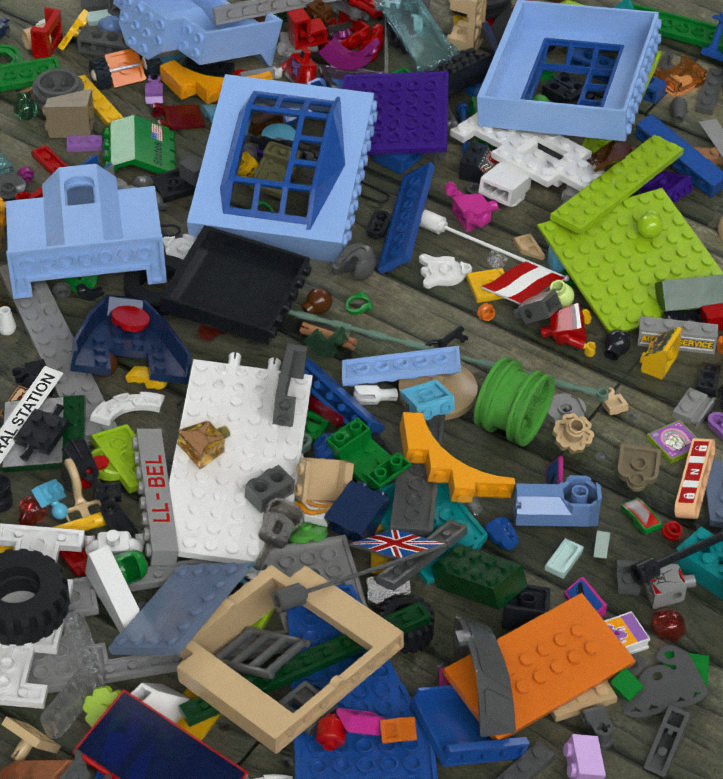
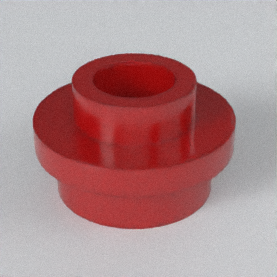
M676 521L666 522L662 526V534L670 541H678L682 536V526Z

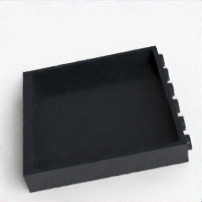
M204 225L161 295L160 311L269 345L272 338H276L278 327L283 325L285 314H289L292 301H296L299 293L298 290L303 288L305 278L310 276L312 266H309L310 257Z

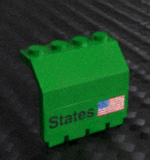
M131 115L111 121L108 127L103 129L101 135L103 137L102 168L109 163H113L114 174L118 168L131 164L157 174L176 169L175 134L168 127L136 115Z

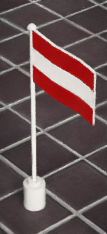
M426 209L423 211L419 227L436 234H441L448 230L523 262L505 272L495 281L481 286L486 291L520 305L526 299L550 288L553 281L562 280L567 282L570 279L568 275L564 276L447 226L448 223L445 217Z

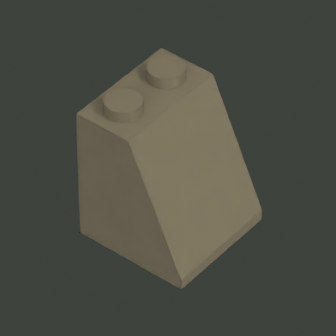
M92 89L47 98L42 111L43 116H46L45 131H48L49 138H67V136L74 135L88 137L92 135L95 123Z

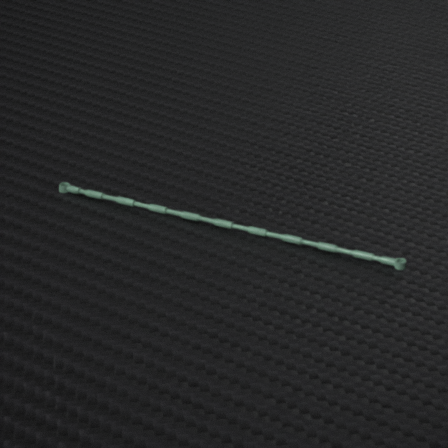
M290 310L289 312L290 315H294L299 319L328 324L333 328L368 335V337L386 342H396L412 349H436L426 346L424 343L409 339H399L386 333L371 329L365 330L337 320H327L299 310ZM460 353V360L479 364L478 366L492 369L496 362L485 359L479 360ZM523 370V371H525V372H527V373H529V374H532V373H533V372H530V371ZM555 379L556 387L571 391H581L582 394L596 397L600 402L608 400L609 391L606 388L581 387L572 382Z

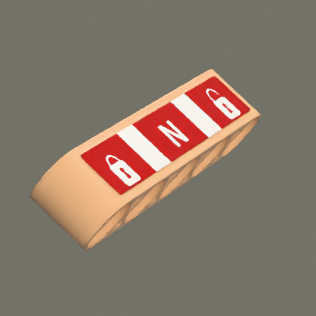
M692 439L675 502L676 518L698 519L715 455L714 439Z

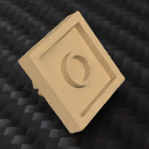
M6 716L1 724L22 738L11 754V757L17 761H24L32 747L55 754L61 748L60 744L27 722Z

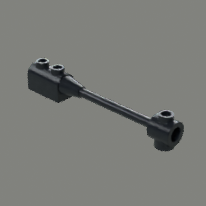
M723 530L714 536L658 561L653 557H648L630 566V574L633 580L638 585H642L659 577L661 568L723 541Z

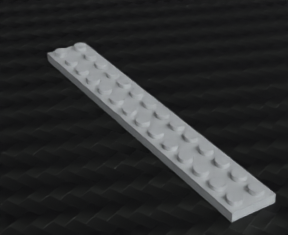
M8 264L0 266V277L39 359H44L47 367L63 372V375L54 386L57 397L85 395V440L88 446H92L93 444L90 441L92 434L118 426L115 420H113L110 426L90 421L92 412L105 400L91 373L70 371L74 337L46 281L31 282L33 297L13 299Z

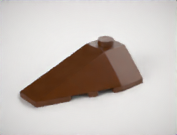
M612 140L594 152L589 160L593 170L599 172L610 169L616 163L625 159L633 150L626 141Z

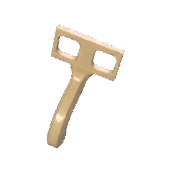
M71 458L65 459L64 465L71 478L75 500L74 507L68 508V514L79 511L82 518L90 516L88 507L95 504L101 506V502L97 499L90 502L84 499L77 467ZM67 515V516H66V519H67L68 522H70V519H69V517H68V515Z

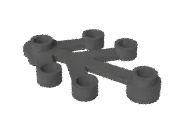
M349 0L326 3L332 7V11H343L352 20L358 21L359 18L369 21L370 14L359 8L350 7L348 5Z

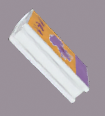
M632 611L604 620L630 654L649 648L648 641H650V638Z

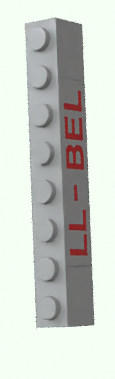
M137 428L136 437H132V449L136 450L134 451V464H137L135 476L136 479H139L137 492L141 494L139 508L143 509L141 523L145 525L143 530V539L147 541L145 555L149 557L150 566H176L179 550L162 430Z

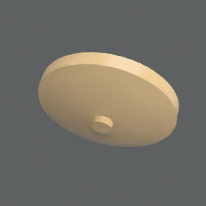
M461 365L462 372L452 375L440 374L434 377L423 376L416 379H400L398 394L400 401L406 406V402L401 398L400 390L437 379L454 395L455 410L445 415V420H450L464 415L474 406L477 399L478 385L473 374Z

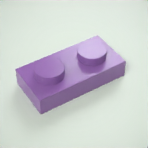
M67 136V152L102 151V136Z

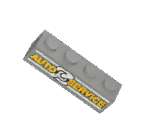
M640 317L637 346L648 347L650 342L654 341L659 334L681 327L683 329L679 351L715 354L718 324Z

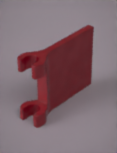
M160 103L152 104L153 109L156 110L152 111L153 117L164 115L165 120H158V124L168 127L169 130L205 128L198 104L164 106Z

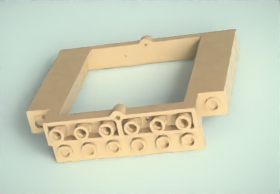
M272 565L260 571L256 577L245 583L238 591L226 597L178 655L183 659L177 666L179 682L275 754L280 752L404 647L403 631L335 585L308 593V598L303 606L343 634H346L353 641L368 650V652L339 676L335 675L326 687L296 712H290L214 656L242 634L246 626L251 627L275 608L272 601V592L274 590L300 583L306 589L329 582L307 566L293 573L291 577H288Z

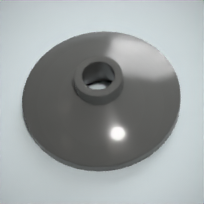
M14 174L0 176V196L2 199H14L19 192H25L26 182L22 177Z

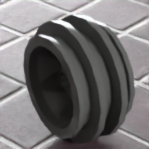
M63 68L46 70L33 82V101L42 110L47 98L84 90V83L71 70Z

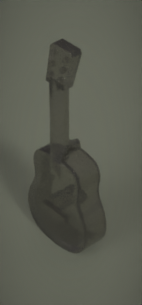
M274 498L268 503L263 514V524L258 532L259 538L265 544L253 567L246 573L244 580L249 582L261 571L273 547L284 548L289 538L299 531L304 521V513L299 506L283 498Z

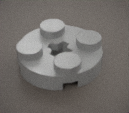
M557 394L553 396L546 417L553 423V426L557 420L562 419L564 414L575 413L578 418L581 416L585 417L586 405L580 398H572L571 394Z

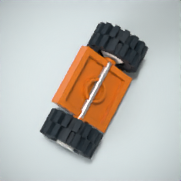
M130 48L89 60L88 67L92 83L98 90L110 88L111 86L113 89L144 82L149 76L160 75L161 60L159 58L147 60Z

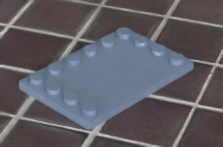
M246 563L182 564L174 570L175 572L121 634L115 637L114 642L108 647L112 655H179L249 571Z

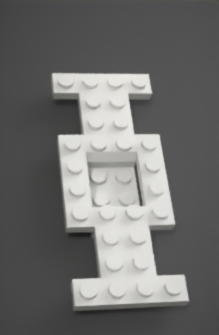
M478 112L450 130V136L462 143L476 136L497 147V149L492 151L491 158L498 162L502 161L530 176V179L547 188L551 185L559 187L565 183L581 191L605 173V171L595 172L592 164L586 161L591 158L592 151L559 134L478 126ZM538 143L563 155L564 157L559 160L545 153L544 151L539 150Z
M0 523L1 546L15 547L14 550H36L43 553L44 556L48 555L53 558L55 563L58 561L60 550L82 551L85 530ZM67 579L69 597L71 598L73 580ZM16 591L4 596L1 600L8 603H20L31 599L35 594L28 591ZM63 619V623L57 630L54 629L49 637H44L39 642L27 643L24 646L0 644V705L44 709L48 685L27 682L34 653L57 654L65 619Z

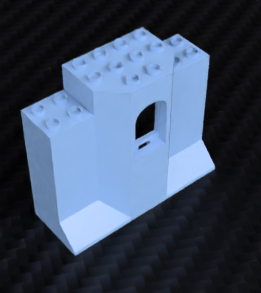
M113 0V4L121 9L118 22L126 45L147 60L185 54L199 65L253 55L269 67L272 66L283 21L272 13L266 14L265 22L259 23L251 18L214 25L212 7L231 3L226 0Z
M97 164L59 167L42 184V198L6 201L8 243L6 254L13 299L33 297L31 282L137 270H146L148 285L167 283L163 237L161 234L155 186L118 190L116 177Z

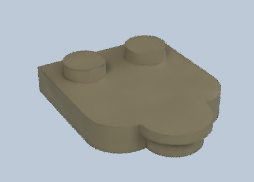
M621 443L617 469L618 478L626 482L627 487L635 492H640L647 485L656 483L659 475L662 449Z

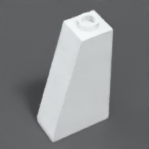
M107 545L88 554L85 574L121 634L140 610L111 549Z

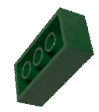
M461 544L454 547L452 551L439 559L431 567L438 589L500 610L528 586L521 564Z

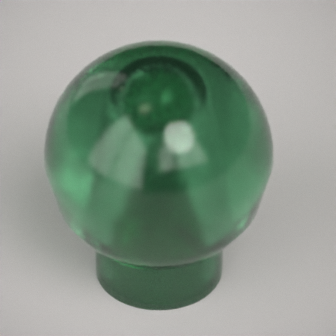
M30 92L17 93V101L14 104L16 117L23 121L33 119L38 112V106L31 98Z

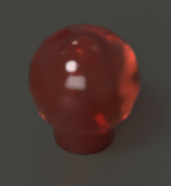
M34 494L24 497L19 506V524L35 526L36 523L41 522L47 516L48 506L41 508Z

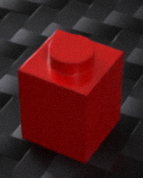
M723 303L701 306L700 318L703 323L718 324V331L723 330Z

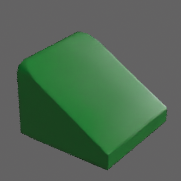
M623 668L611 680L613 691L628 702L644 688L626 668Z

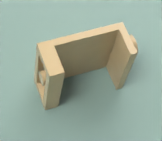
M300 457L299 463L296 466L298 477L297 483L294 485L295 499L305 503L306 500L336 501L352 480L354 464L347 460Z

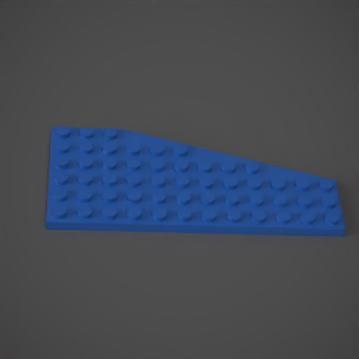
M335 585L361 603L352 585ZM303 605L287 610L288 635L304 638L311 642L309 648L304 647L297 654L343 635L342 632ZM368 650L292 682L291 691L304 681H307L320 692L330 683L335 675L339 676ZM390 660L385 662L336 705L338 709L370 711L385 719L415 717L417 740L382 744L381 735L350 733L347 731L344 745L336 748L334 751H327L317 743L315 739L316 733L308 736L303 731L294 739L295 779H438L435 751L410 704L412 699L404 684L401 683ZM295 703L292 704V708L296 711L300 708Z

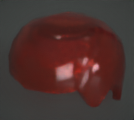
M665 608L659 610L653 615L651 620L652 631L662 640L670 637L673 641H677L684 636L686 631L683 616L675 609Z

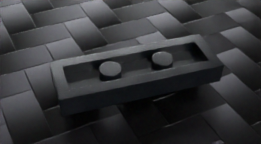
M185 57L182 63L183 67L191 71L214 77H225V74L232 75L235 70V63L221 61L199 65L191 58Z

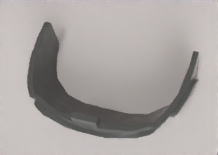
M462 615V618L455 616L454 661L457 662L471 654L477 681L480 735L487 737L515 732L514 702L510 678L491 628L465 615Z

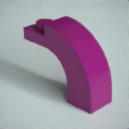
M334 38L318 53L336 68L355 70L365 66L373 59L371 55L378 50L377 46L380 44V41L375 38L362 50L350 51Z

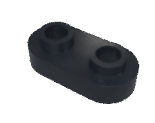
M383 210L374 212L367 226V235L375 240L383 238L390 225L391 215Z

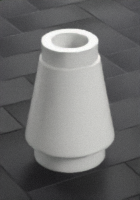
M3 306L0 308V333L2 335H11L15 332L17 325L11 309Z

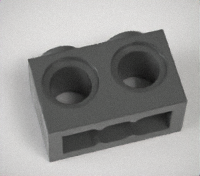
M278 464L272 469H267L257 478H252L247 482L245 498L262 513L292 495L295 480Z

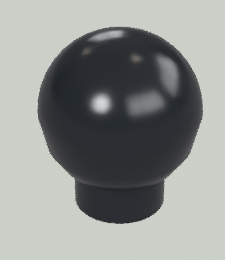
M615 329L606 335L604 342L606 348L604 352L605 357L616 361L621 355L626 354L631 347V338L627 332Z

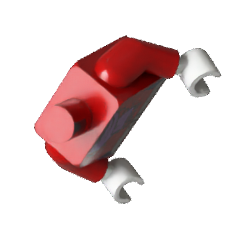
M302 48L301 53L291 54L290 58L280 65V68L274 67L275 79L281 78L284 71L283 75L290 83L308 85L307 82L315 79L317 69L316 63L310 58L312 51L308 48Z

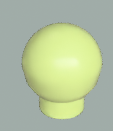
M562 280L553 281L550 285V290L555 288L562 304L559 309H562L564 306H570L574 301L573 289Z

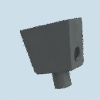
M554 288L526 299L517 309L513 310V315L516 320L523 319L525 324L550 318L562 304Z

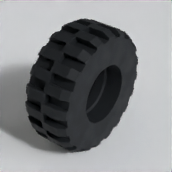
M5 550L4 553L0 554V644L24 646V644H33L39 642L44 637H49L54 629L57 630L61 626L63 619L67 617L69 611L68 581L63 568L58 563H55L53 558L48 555L44 556L43 553L36 550ZM16 591H28L35 594L31 599L20 603H8L1 600L4 596Z

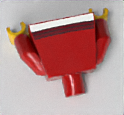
M579 303L564 306L559 311H556L550 317V325L540 328L543 339L553 336L556 344L559 346L568 345L580 350L585 349L584 354L587 357H593L595 354L596 344L594 342L585 343L587 341L585 324L591 323L592 316L588 309L582 311Z

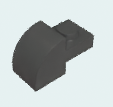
M615 559L614 575L618 594L639 595L640 585L635 583L630 574V566L639 562L638 559Z

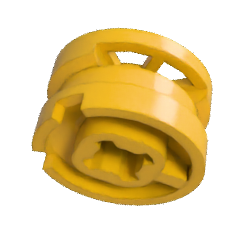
M246 151L242 153L237 176L251 178L258 167V162Z

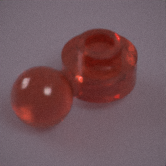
M202 324L198 328L199 335L206 341L214 340L218 334L228 333Z

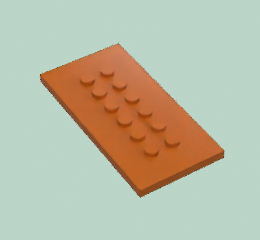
M583 593L497 639L510 678L516 730L513 733L490 736L492 740L509 738L616 676L623 668L628 669L636 662ZM471 654L444 668L442 673L479 722L476 673Z

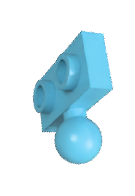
M57 479L41 484L31 490L41 508L51 505L54 518L58 520L66 518L68 507L59 501L67 496L64 493L62 484Z

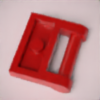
M349 0L350 6L363 10L374 19L385 16V6L375 0ZM386 7V12L388 16L390 9Z

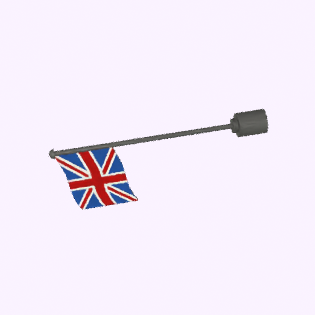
M390 530L350 543L349 547L363 549L395 560L306 589L300 583L274 590L272 592L274 607L278 612H283L304 605L308 598V593L443 548L449 549L450 542L444 541L442 543L408 532Z

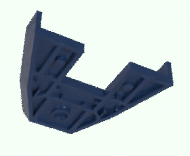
M106 295L89 312L73 339L70 371L110 376V352L116 356L147 359L149 380L189 384L193 364L190 351L170 324L145 299ZM126 305L140 308L150 316L149 326L140 332L124 331L121 329V326L117 324L116 327L111 322L112 310L115 307Z

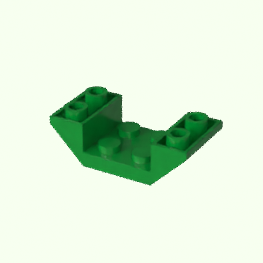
M358 417L326 438V442L336 459L347 460L353 463L352 477L357 481L367 484L371 490L382 488L412 466L399 452L391 456L372 440L371 428Z

